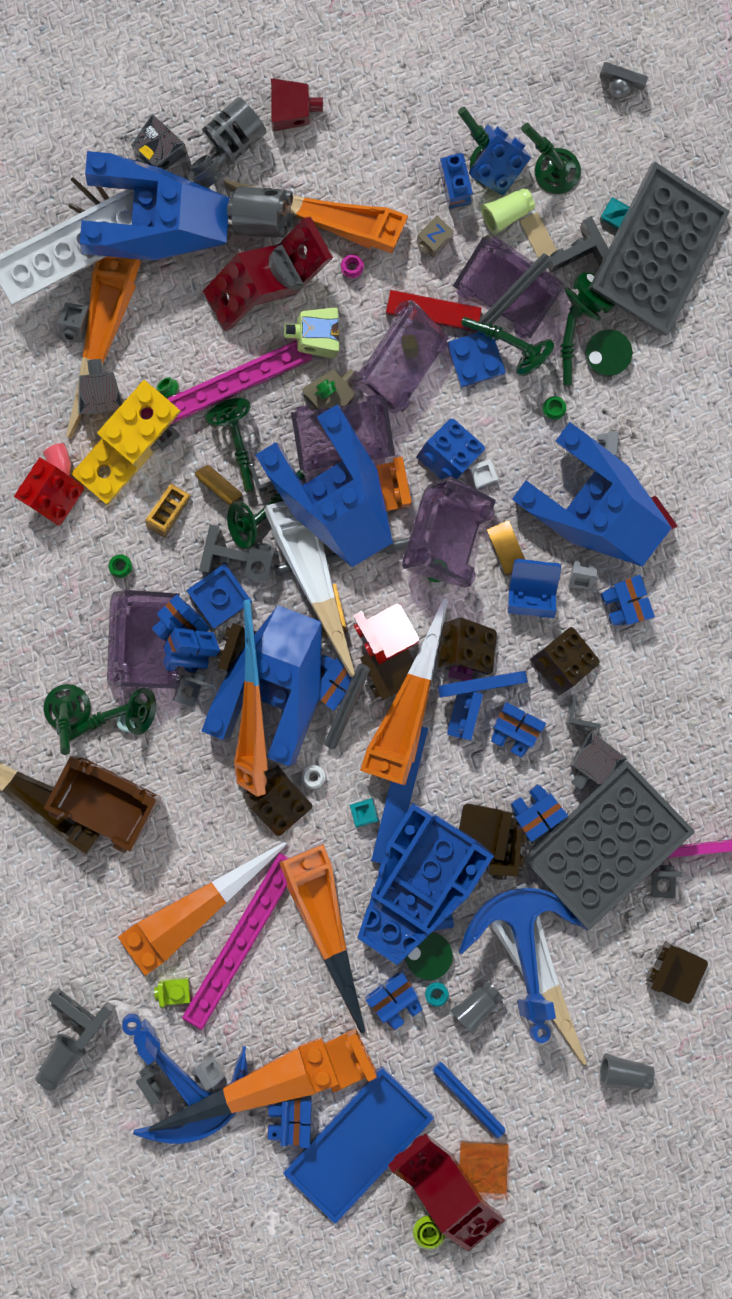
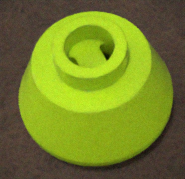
M430 1215L418 1219L413 1227L414 1240L421 1248L435 1249L445 1240V1235L441 1233Z

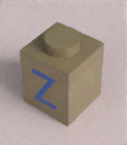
M437 215L418 234L417 246L423 254H429L434 258L453 239L454 231Z

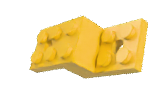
M143 380L97 432L102 439L71 474L106 505H109L154 452L150 447L181 411L147 381ZM144 408L153 409V416L150 419L145 420L141 418V411ZM103 466H108L111 469V474L107 478L99 476V469Z

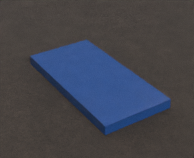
M381 1066L377 1071V1078L365 1083L310 1142V1148H304L283 1171V1174L336 1224L383 1174L398 1153L403 1152L434 1119V1115Z

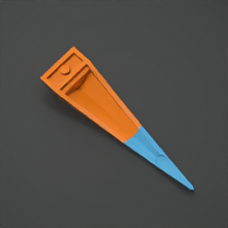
M250 599L243 602L245 681L234 765L237 784L252 794L261 796L266 794L265 785L267 784V779L263 771L268 770V758Z

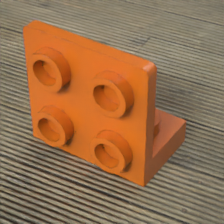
M403 456L393 458L391 463L375 465L379 474L386 512L411 507L412 502Z
M357 1028L325 1042L339 1081L338 1085L331 1087L333 1092H337L364 1078H367L368 1082L377 1078V1071Z

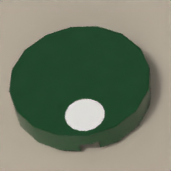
M592 273L580 274L574 281V290L578 289L579 299L593 311L600 312L603 310L604 313L611 311L615 305L589 289L595 275Z
M611 329L602 330L593 335L585 351V357L590 369L604 377H612L625 371L631 362L633 354L628 338L621 332Z
M434 932L428 935L406 957L409 970L416 977L424 980H435L442 977L450 969L453 961L449 942L441 934Z

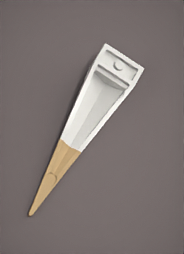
M284 501L266 505L264 511L273 530L272 534L321 621L347 672L353 678L355 671L334 597L323 542L294 517Z
M523 882L509 890L517 888H527L525 882ZM538 916L534 922L533 930L539 992L545 1000L554 1003L556 1019L552 1020L580 1063L586 1065L587 1062L572 1024ZM501 920L492 922L493 930L522 973L511 927Z

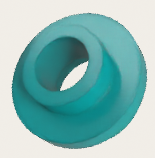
M433 982L427 986L425 998L430 1005L439 1007L447 1002L449 992L444 984ZM439 990L441 996L434 998L432 996L433 991Z

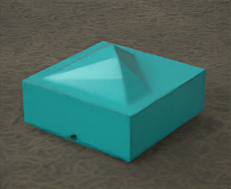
M612 197L603 211L600 220L618 230L629 206Z
M373 798L350 804L355 828L380 822Z

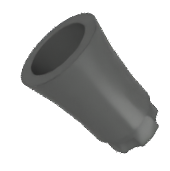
M486 981L482 987L479 986L464 1001L452 1008L450 1012L474 1035L482 1022L504 997L489 981Z
M65 1034L57 1035L51 1051L35 1077L36 1082L44 1089L49 1091L55 1090L74 1065L86 1054L85 1048L81 1051L74 1045L77 1041L74 1038Z
M607 1053L604 1054L600 1066V1085L602 1088L619 1087L641 1090L653 1087L654 1067L641 1062L618 1058Z

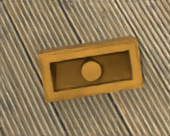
M206 465L195 472L196 478L227 505L230 506L242 497L243 494L210 465Z

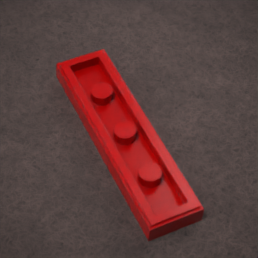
M390 290L386 315L477 332L461 326V322L464 317L479 322L482 308Z

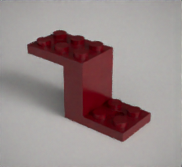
M311 216L303 218L279 244L237 253L206 286L203 293L224 331L231 330L254 306L291 297L300 291L283 286L273 276L269 267V256L276 247L281 244L283 245L304 286L333 259ZM304 246L307 248L306 254L304 252Z
M426 1133L423 1136L417 1137L409 1148L398 1153L393 1161L388 1164L392 1173L413 1187L441 1233L467 1251L473 1249L506 1221L499 1211L483 1200L454 1155Z

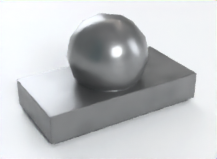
M604 62L600 76L611 79L608 89L610 95L615 99L626 98L631 92V87L644 90L649 78L646 75L608 62Z

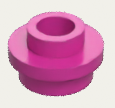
M348 255L341 262V271L347 278H357L364 270V263L357 255ZM355 264L357 268L351 271L348 269V266Z

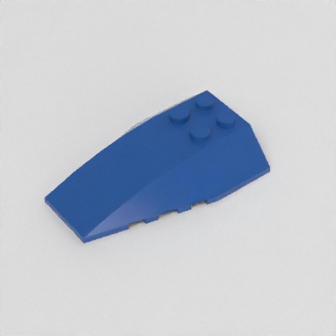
M412 803L386 846L385 855L380 865L379 874L357 938L398 965L470 896L494 855L477 840L440 816Z

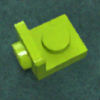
M189 977L164 979L158 982V987H154L155 1001H159L160 1008L171 1004L191 1002Z

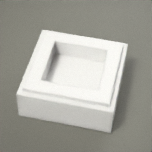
M491 459L468 467L476 490L499 481Z

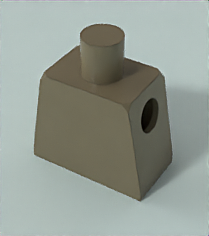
M352 369L342 377L335 370H331L304 387L302 395L320 415L337 404L345 413L356 398V393L351 387L360 378ZM326 379L329 382L334 380V385L337 388L335 392L323 400L319 396H315L314 393L318 391L316 388L318 384Z

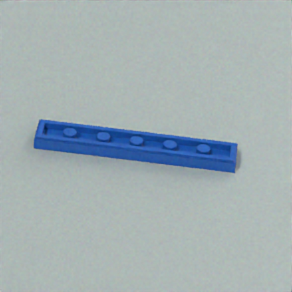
M422 726L415 761L414 763L412 762L406 784L390 782L371 861L382 863L386 846L409 809L428 732L427 727Z

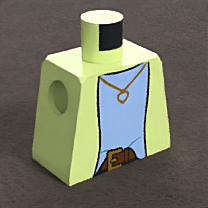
M338 308L300 312L297 324L284 325V338L297 339V350L299 352L334 359L339 352Z

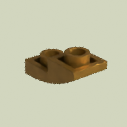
M506 521L487 529L503 570L506 576L512 574L514 561L516 559L525 560L510 522Z

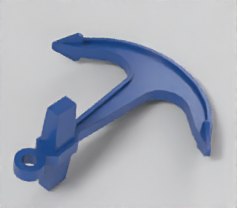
M517 888L494 896L476 912L465 932L459 953L462 955L476 942L490 923L501 920L511 927L528 994L526 998L517 1000L519 1015L527 1018L533 1024L529 1031L531 1039L537 1043H545L550 1039L551 1031L544 1022L556 1019L554 1003L545 1000L539 992L533 930L534 922L542 912L550 911L566 922L581 927L586 931L588 929L557 895L542 889ZM539 1029H542L543 1031L541 1037L538 1036Z
M128 1014L123 1018L122 1030L127 1035H134L133 1043L137 1046L138 1055L147 1065L153 1061L157 1062L188 1106L213 1094L203 1090L160 1048V1039L156 1036L155 1029L146 1019L141 1021L137 1014ZM130 1022L136 1023V1026L129 1027L127 1024ZM242 1046L235 1064L231 1083L248 1075L245 1054L246 1046ZM236 1112L152 1132L148 1131L150 1126L134 1129L133 1134L162 1143H190L206 1138L220 1130L232 1119Z

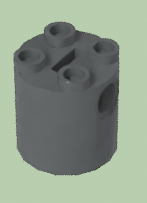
M239 186L227 206L228 219L232 220L234 232L238 235L285 238L288 234V229L293 228L295 216L291 213L293 192L285 189Z

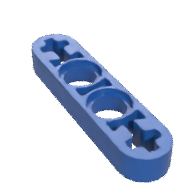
M520 671L437 687L439 698L523 684L527 683L528 680L526 671Z

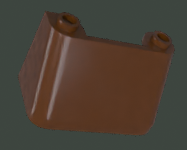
M75 755L69 757L43 809L49 811L48 815L56 820L61 821L62 818H69L111 839V842L114 843V849L126 853L127 851H133L157 808L161 796L88 759Z

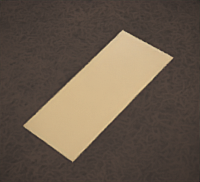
M538 212L519 220L538 258L543 253L550 256L557 250Z

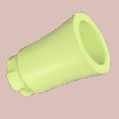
M524 188L493 202L481 205L484 222L494 235H497L507 226L535 209V202L530 191Z

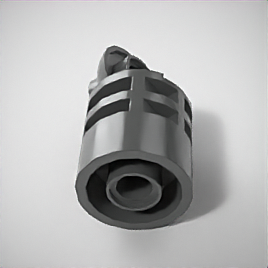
M237 97L202 128L205 137L216 151L210 156L206 154L197 159L191 166L192 171L189 173L188 179L196 183H203L205 187H210L221 178L222 173L219 171L221 166L226 162L229 164L235 162L237 158L267 133L258 115L242 98Z

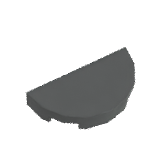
M281 244L276 247L269 256V267L273 276L283 286L292 290H300L304 284L283 245Z

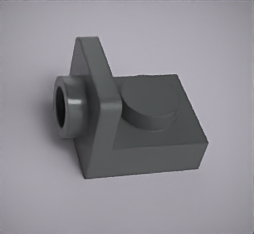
M65 302L58 321L61 339L70 342H83V328L89 314L88 306Z
M151 1064L139 1071L140 1076L136 1080L137 1085L151 1106L160 1101L163 1095L161 1093L163 1089L158 1080L151 1078L159 1072L160 1066L158 1064L153 1067Z

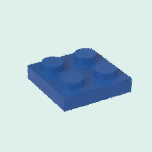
M477 332L447 342V348L460 388L505 375L506 371L496 340L491 339L490 336L485 337L484 333Z
M225 563L186 590L213 629H216L243 610L244 600L250 599Z

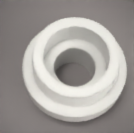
M317 765L308 766L302 773V781L306 787L317 789L325 782V772ZM310 773H317L318 780L311 781L309 779Z

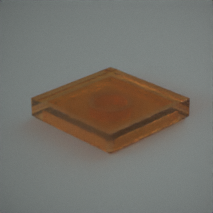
M460 1140L459 1164L479 1193L506 1194L508 1143Z

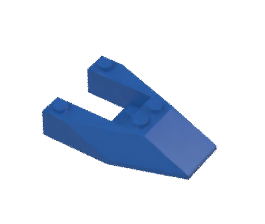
M87 151L85 169L87 186L134 190L132 225L81 220L80 248L82 254L154 261L226 245L228 228L227 206L230 197L152 165L112 153Z
M337 404L317 416L343 460L303 484L280 444L275 442L255 454L294 517L346 563L354 567L391 545L393 539L378 470L342 408Z
M569 422L555 442L595 472L567 509H564L527 480L512 500L570 543L643 567L670 532L671 526L630 467Z
M277 605L255 633L254 639L261 701L284 710L267 758L286 766H291L297 761L320 698L322 624L319 620ZM245 647L231 664L212 702L201 731L221 740L231 738L243 705Z

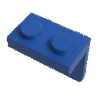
M487 124L484 130L489 135V143L469 170V174L472 178L493 191L504 195L529 162L531 156L524 149L526 144L520 139L514 137L512 140L503 128L499 126L493 128Z
M451 418L425 443L416 458L451 488L464 471L483 453L485 446L455 419Z
M516 559L513 564L509 585L507 613L555 618L556 593L561 575V565L559 563Z

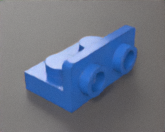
M472 692L456 695L447 730L448 735L472 740L483 694Z

